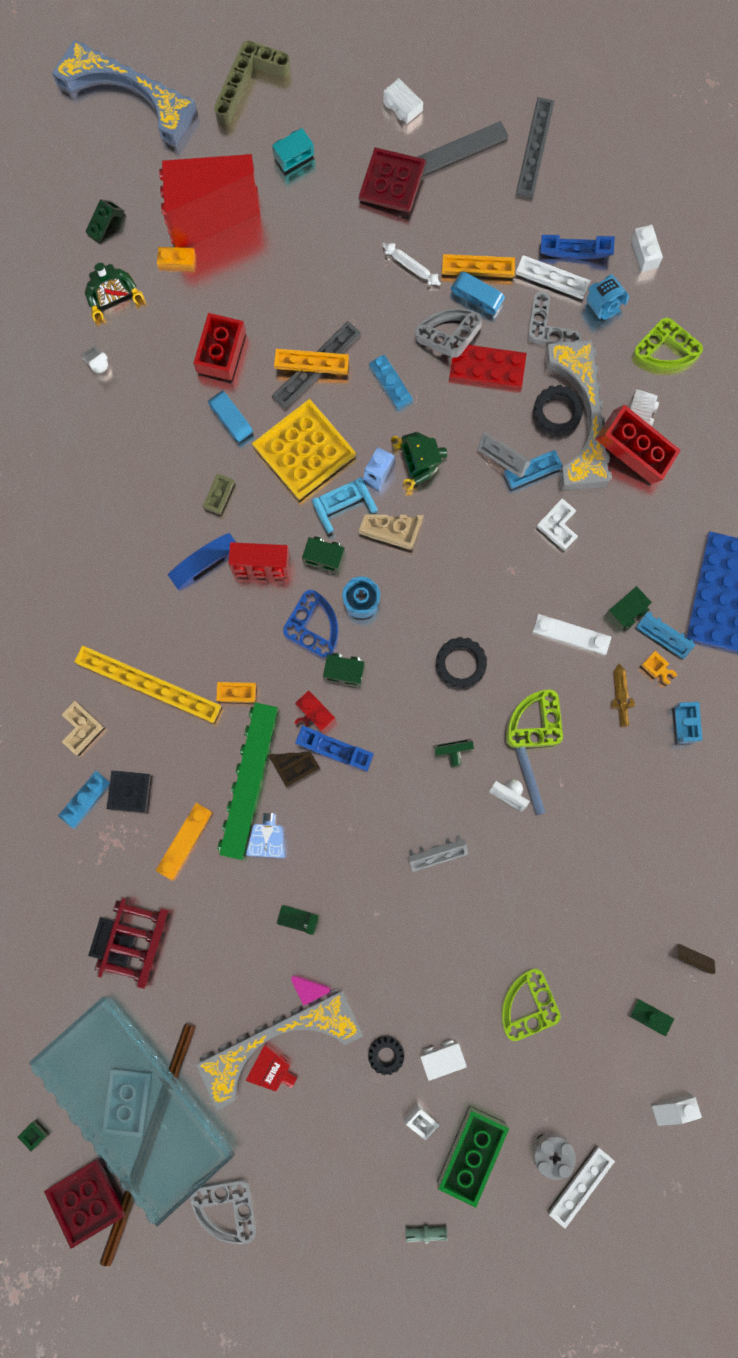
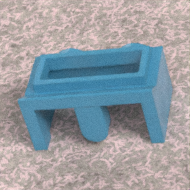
M681 702L675 705L677 744H692L703 741L699 702Z

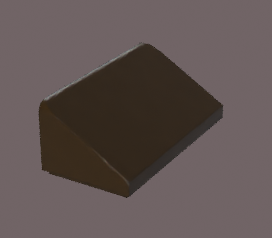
M677 944L672 956L673 958L708 974H715L714 959L686 946Z

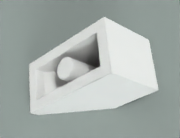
M690 1093L651 1105L658 1126L684 1124L702 1118L696 1097Z

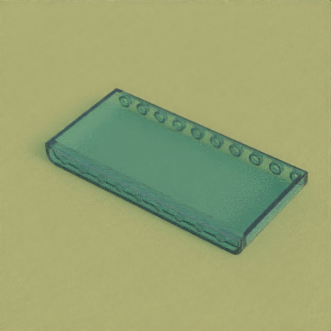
M103 996L29 1062L34 1075L43 1080L45 1089L49 1093L54 1094L59 1107L65 1109L69 1114L70 1121L74 1125H78L82 1130L83 1138L93 1144L95 1153L100 1158L103 1157L107 1162L108 1170L118 1176L123 1189L132 1194L134 1203L138 1207L143 1208L148 1221L157 1227L235 1156L232 1147L116 1003L108 996Z

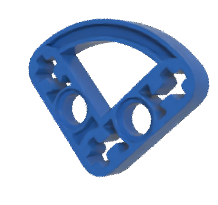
M314 590L305 591L284 625V636L320 658L326 659L327 654L332 655L338 641V623L333 608L318 592ZM314 595L315 602L311 601L308 608H311V610H308L305 607L308 602L306 597ZM318 604L325 611L330 622L329 641L305 628ZM300 610L307 613L306 618L303 620L296 618V613ZM293 627H295V631L298 634H300L301 631H303V633L300 635L299 641L296 640L298 638L297 635L293 633L291 634V636L289 635V632L287 630L288 628L292 629ZM310 635L313 637L314 641L311 645L303 643L305 636ZM317 640L320 641L318 644L322 647L328 645L329 652L322 654V650L316 646Z

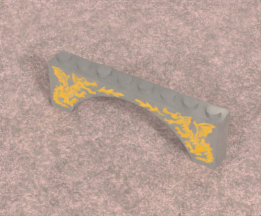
M592 340L548 344L546 349L547 369L562 375L578 390L585 403L589 421L588 436L583 449L571 462L563 466L560 471L562 491L606 487L612 478L611 470L608 469L607 465L609 463V452H606L605 447L595 440L605 424V418L601 416V410L603 409L602 399H599L601 385L600 381H597L598 364H595L594 360L596 358V347H593Z
M334 989L326 994L327 998L321 1001L318 998L308 1003L309 1007L303 1010L301 1007L296 1008L290 1012L291 1016L285 1019L281 1016L272 1021L273 1025L267 1028L263 1025L254 1030L255 1034L249 1037L245 1034L237 1038V1043L231 1046L227 1043L219 1047L218 1053L211 1055L209 1052L199 1058L200 1062L196 1064V1067L215 1109L218 1110L237 1099L240 1075L247 1060L258 1047L277 1035L289 1031L311 1030L332 1036L344 1045L363 1037V1032L343 990L338 992L337 989Z

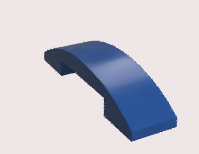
M542 235L540 253L556 258L576 260L608 257L614 255L615 236H596V240L560 239V235Z
M227 533L192 553L167 575L176 588L180 590L193 581L196 575L221 558H227L229 556L230 542L236 541L230 533Z
M303 725L295 744L364 771L368 770L374 754L321 734Z

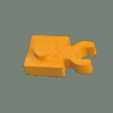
M656 651L641 665L654 678L660 675L662 682L666 685L671 683L667 679L668 674L673 678L677 676L674 670L666 668L670 663Z

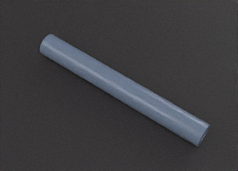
M515 748L536 815L546 813L526 749Z

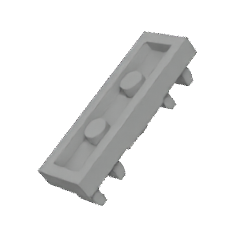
M488 432L482 434L477 449L518 477H523L531 460Z
M456 835V842L452 843L447 838V845H437L427 851H424L423 847L420 846V853L413 854L412 849H410V856L408 858L412 872L468 855L465 839L461 840L460 835Z

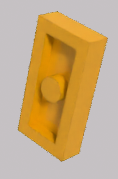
M158 247L157 266L194 268L195 250L194 248Z
M217 682V702L255 703L256 683Z

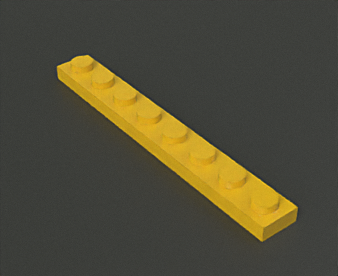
M83 645L74 661L77 665L213 724L222 707L217 703Z

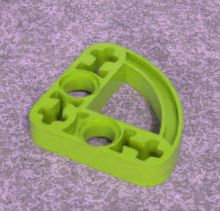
M663 318L636 346L633 356L636 361L648 368L659 371H674L695 362L701 355L703 346L670 318ZM668 325L669 328L664 330L663 326ZM656 336L659 342L653 344L650 342L649 337ZM675 336H683L684 342H677ZM666 340L685 357L677 360H660L651 357V355ZM647 346L648 349L645 354L640 355L639 352ZM696 348L697 351H695L694 353H692V352H691V349Z
M542 690L529 695L515 707L508 720L506 740L508 745L513 748L555 746L563 739L559 697L554 690ZM548 695L550 698H553V701L550 702V705L549 700H545V697H547ZM539 701L542 728L517 729V724L523 711L533 702ZM548 713L555 715L556 720L554 723H550L547 720ZM534 732L539 735L538 743L531 741V733ZM552 732L554 735H557V739L554 741L553 738H546L544 740V737L551 735ZM516 734L517 737L525 736V739H521L516 743V740H512V737Z
M529 969L518 976L505 994L501 1012L502 1025L506 1036L511 1041L524 1039L554 1026L560 1021L559 1009L544 974L538 969ZM534 972L536 975H540V977L537 979L539 985H542L544 983L545 987L537 988L534 991L533 987L537 986L534 981H530L529 979L532 977L531 973ZM527 982L538 1011L511 1022L510 1015L513 999L518 990ZM540 991L548 993V1000L546 1002H539L537 995ZM552 1002L553 1006H549L550 1011L556 1012L553 1021L546 1019V1016H548L547 1009L544 1008L542 1010L541 1006H547ZM530 1018H536L538 1021L537 1028L529 1029L527 1021ZM520 1022H523L527 1033H524V1030H520L517 1032L518 1036L516 1037L513 1034L509 1035V1032L512 1031V1026L518 1029L522 1027Z

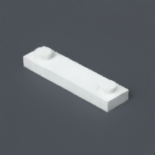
M524 255L516 270V275L580 299H584L591 281Z
M538 614L532 632L533 634L604 656L607 654L611 636Z
M597 1146L548 1212L549 1216L566 1229L615 1162L614 1159Z

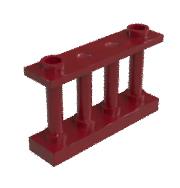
M121 896L120 901L116 900L113 912H116L102 958L97 960L94 971H97V977L102 978L104 971L133 978L138 988L145 989L169 910L159 907L158 911L152 912L126 905V898ZM122 912L150 919L151 922H154L152 930L144 931L118 924ZM120 932L146 939L145 941L148 942L146 950L140 951L114 944L115 933ZM109 952L138 958L142 962L140 969L135 971L106 963Z

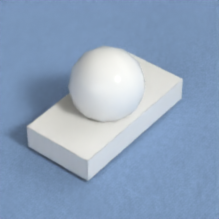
M93 345L80 355L94 372L103 373L106 371L108 358L96 345Z
M509 780L505 785L495 781L489 790V793L519 811H523L530 802L520 796L523 792V786L519 780Z

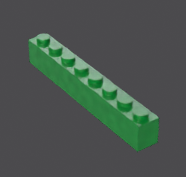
M255 702L254 707L250 708L249 718H251L250 726H246L244 733L247 739L246 743L241 746L240 755L242 760L241 763L237 764L235 771L238 777L237 781L232 784L231 793H233L232 801L228 802L226 809L229 815L228 819L223 822L222 831L224 836L223 840H219L217 851H220L219 855L245 860L279 713L278 707Z

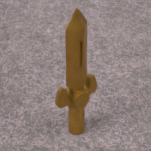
M619 663L614 670L616 696L620 704L617 703L616 699H613L612 708H619L622 726H629L628 707H634L635 702L633 698H630L629 704L627 703L629 696L626 670Z

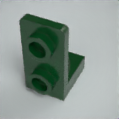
M100 199L88 224L86 233L97 241H101L111 219L114 216L122 217L125 210L112 201Z
M282 905L277 924L314 935L320 915Z

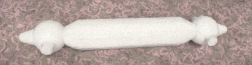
M382 243L385 255L392 254L395 260L422 279H427L429 286H440L441 283L438 280L437 273L431 274L427 268L406 253L395 249V243Z

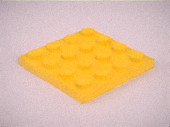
M310 399L252 443L256 451L298 500L302 499L356 456L353 448Z

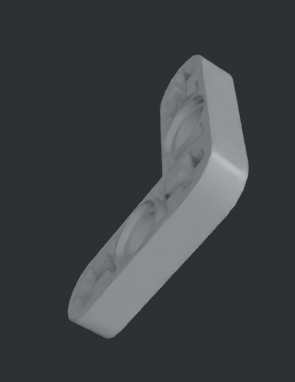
M545 291L537 292L534 296L528 331L529 341L546 346L552 343L571 342V337H574L575 342L581 341V334L576 330L546 326L550 295ZM540 298H543L544 301L542 308H539ZM542 314L544 316V319L542 321H537L534 318V315ZM536 327H539L538 337H535L534 334ZM556 333L560 339L553 341L550 338V334Z

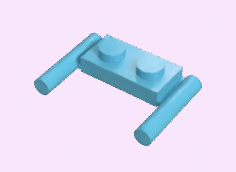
M362 477L311 500L327 534L332 533L334 529L326 514L329 515L361 500L362 497L371 513L378 511Z

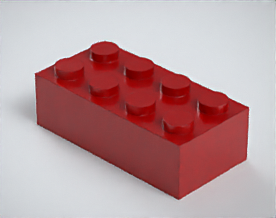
M625 404L613 410L595 438L596 441L650 484L664 479L681 451Z

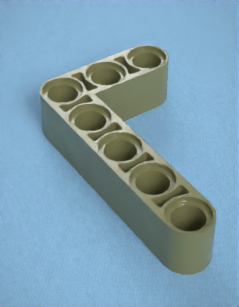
M245 41L241 45L214 106L216 119L220 125L225 126L232 121L254 69L282 78L290 74V59L287 53L253 41Z

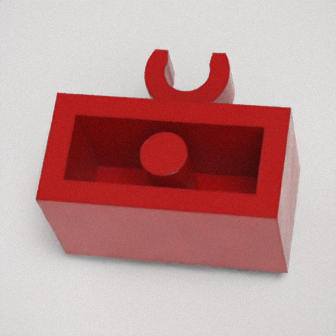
M309 690L295 702L296 707L305 715L304 717L297 718L294 722L295 725L304 722L305 726L309 728V724L312 723L323 734L336 721V718Z

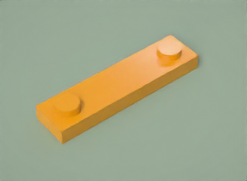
M443 254L442 274L459 275L460 272H466L472 276L514 278L515 257Z
M276 349L274 369L348 375L349 354Z
M195 803L155 871L172 881L174 880L213 815L212 811Z

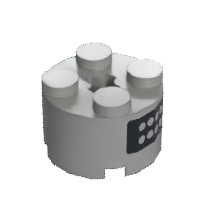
M555 1132L543 1134L534 1142L532 1159L544 1177L551 1180H561L571 1175L576 1163V1156L572 1145L565 1137ZM554 1152H556L558 1156L554 1157V1159L552 1160L550 1156H552Z

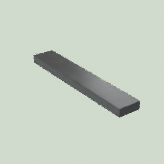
M537 97L516 190L517 196L533 199L555 100Z
M499 121L417 156L418 158L426 159L422 176L507 140L509 135L502 122Z
M347 321L316 352L343 354L361 336V332ZM296 371L272 395V399L286 410L322 373Z

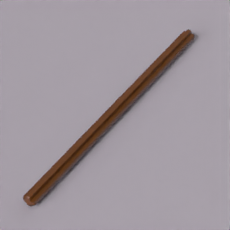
M186 1023L183 1026L120 1203L126 1216L115 1222L112 1226L100 1260V1265L109 1267L112 1264L195 1029L191 1024Z

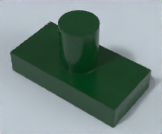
M471 739L433 745L436 756L449 753L450 765L459 766L462 765L460 751L474 749V745Z
M638 998L629 1014V1017L665 1037L674 1021L673 1017Z

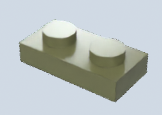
M217 473L203 504V509L221 515L235 480Z

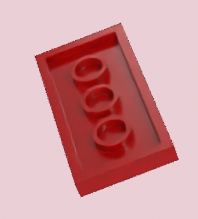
M468 345L460 356L452 357L449 380L521 390L527 353Z

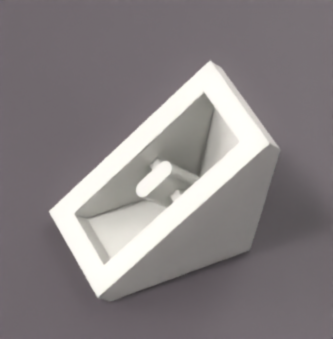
M418 1102L403 1116L404 1123L424 1140H427L440 1126Z

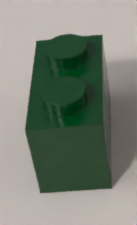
M314 536V538L308 537L302 561L305 564L339 573L345 555V547H342V544L337 542H325L323 538Z
M636 586L610 608L605 615L620 631L625 627L628 630L636 623L634 619L638 615L643 617L650 611L648 607L652 602Z
M339 653L327 654L323 680L361 687L365 662L359 657L351 656L349 659L343 658V655Z

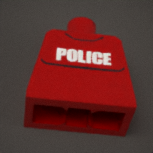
M265 1043L245 1081L277 1091L281 1083L292 1089L297 1077L287 1072L291 1062L269 1044Z

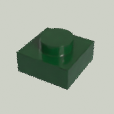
M32 1121L18 1136V1139L32 1152L48 1135L35 1121Z

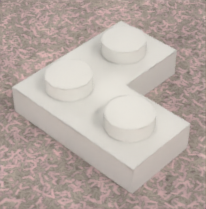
M562 498L537 525V528L563 551H566L578 537L565 525L576 510Z

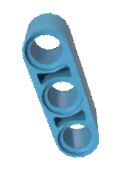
M460 272L451 286L454 294L493 315L496 314L505 299V296L500 291L466 272Z
M223 390L207 400L212 410L238 443L253 433V429Z

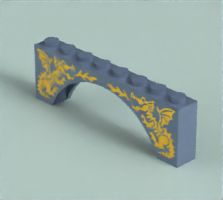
M75 40L52 72L56 85L70 92L82 86L98 82L118 83L138 91L150 101L158 114V129L161 139L177 146L198 113L196 103L192 98L185 97L175 89H169L161 82L154 81L147 75L134 71L130 66H124L116 59L109 58L102 52L95 51L85 43H79Z

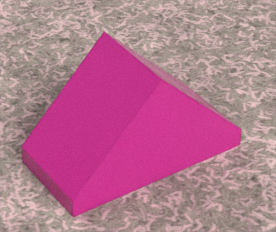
M293 975L291 978L303 1006L328 994L331 989L329 986L297 975Z

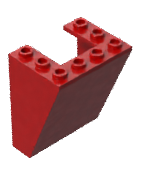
M252 154L162 160V169H159L160 180L163 181V186H160L161 198H164V203H161L162 215H164L171 244H175V247L187 248L260 214L258 187L255 185Z

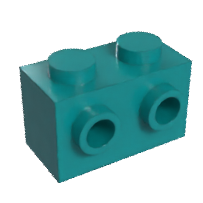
M303 128L293 131L289 136L277 140L272 145L273 156L284 172L315 155L314 144Z

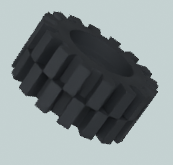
M387 1036L379 1037L376 1041H373L368 1052V1061L371 1068L376 1073H381L384 1076L385 1074L392 1075V1073L398 1072L404 1061V1050L399 1041ZM390 1048L394 1052V1059L390 1063L385 1064L379 1060L378 1054L381 1049Z

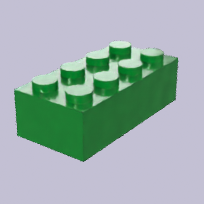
M469 1107L437 1182L438 1190L476 1208L509 1131L508 1125Z

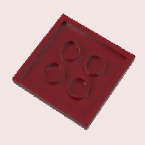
M374 147L359 193V200L410 213L426 165V159Z
M96 1159L44 1191L70 1249L126 1216L99 1159Z

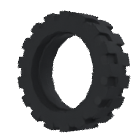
M552 385L548 389H543L541 394L537 396L533 407L535 424L539 425L538 428L541 431H546V434H554V436L561 434L564 436L568 432L574 431L580 423L584 410L582 399L578 397V393L575 390L572 391L570 387H562V385L555 387ZM551 398L566 400L573 408L572 418L566 423L558 424L551 422L543 413L545 402Z
M457 637L456 639H450L442 645L436 657V671L439 678L446 685L455 689L473 687L481 680L487 668V657L485 656L484 649L479 646L478 642H474L470 638ZM465 648L475 655L477 668L468 678H455L446 669V657L452 650Z

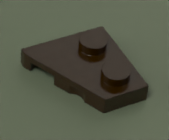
M311 751L268 755L286 788L320 769Z

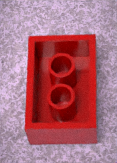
M212 313L207 314L193 362L197 373L232 381L246 332L244 321Z
M230 542L228 565L232 574H235L236 577L254 575L255 578L273 576L274 579H284V577H289L290 552L288 545Z

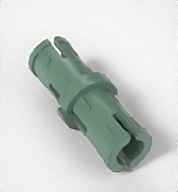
M447 1226L406 1228V1243L425 1241V1244H429V1241H447Z

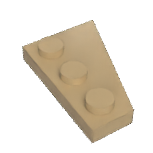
M365 514L359 528V534L412 550L424 515L407 517V515Z

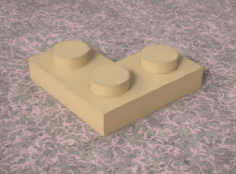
M74 701L63 712L62 716L75 728L62 743L75 755H78L104 727L81 705Z

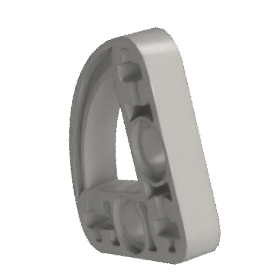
M467 309L443 310L424 319L416 327L415 337L419 343L449 357H458L480 330L482 317L479 313ZM447 321H462L451 336L433 328ZM462 332H467L469 334L467 337L459 336V334ZM437 338L443 339V342L437 344L434 342V340Z
M236 1179L202 1185L193 1190L190 1197L193 1212L201 1226L209 1234L221 1241L232 1244H247L254 1240L256 1223L251 1189L247 1180ZM239 1184H241L242 1188H246L242 1195H240L239 1191H235L232 1193L233 1197H229L230 1185L232 1186L231 1190L237 1189ZM219 1187L224 1188L226 1191V1196L222 1199L215 1196V1190ZM208 1189H211V1201L209 1200L210 1196L204 1197L202 1202H200L199 1198H195L198 1192H201L202 1195H207L209 1193ZM232 1202L237 1232L225 1230L215 1224L203 1207ZM245 1205L249 1208L247 1216H241L238 1213L240 1206ZM245 1221H248V1223H247V1228H248V1230H249V1231L252 1230V1232L250 1233L249 1237H246L245 1234H242V1233H241V1232L244 1231V1228H245L244 1222H245Z

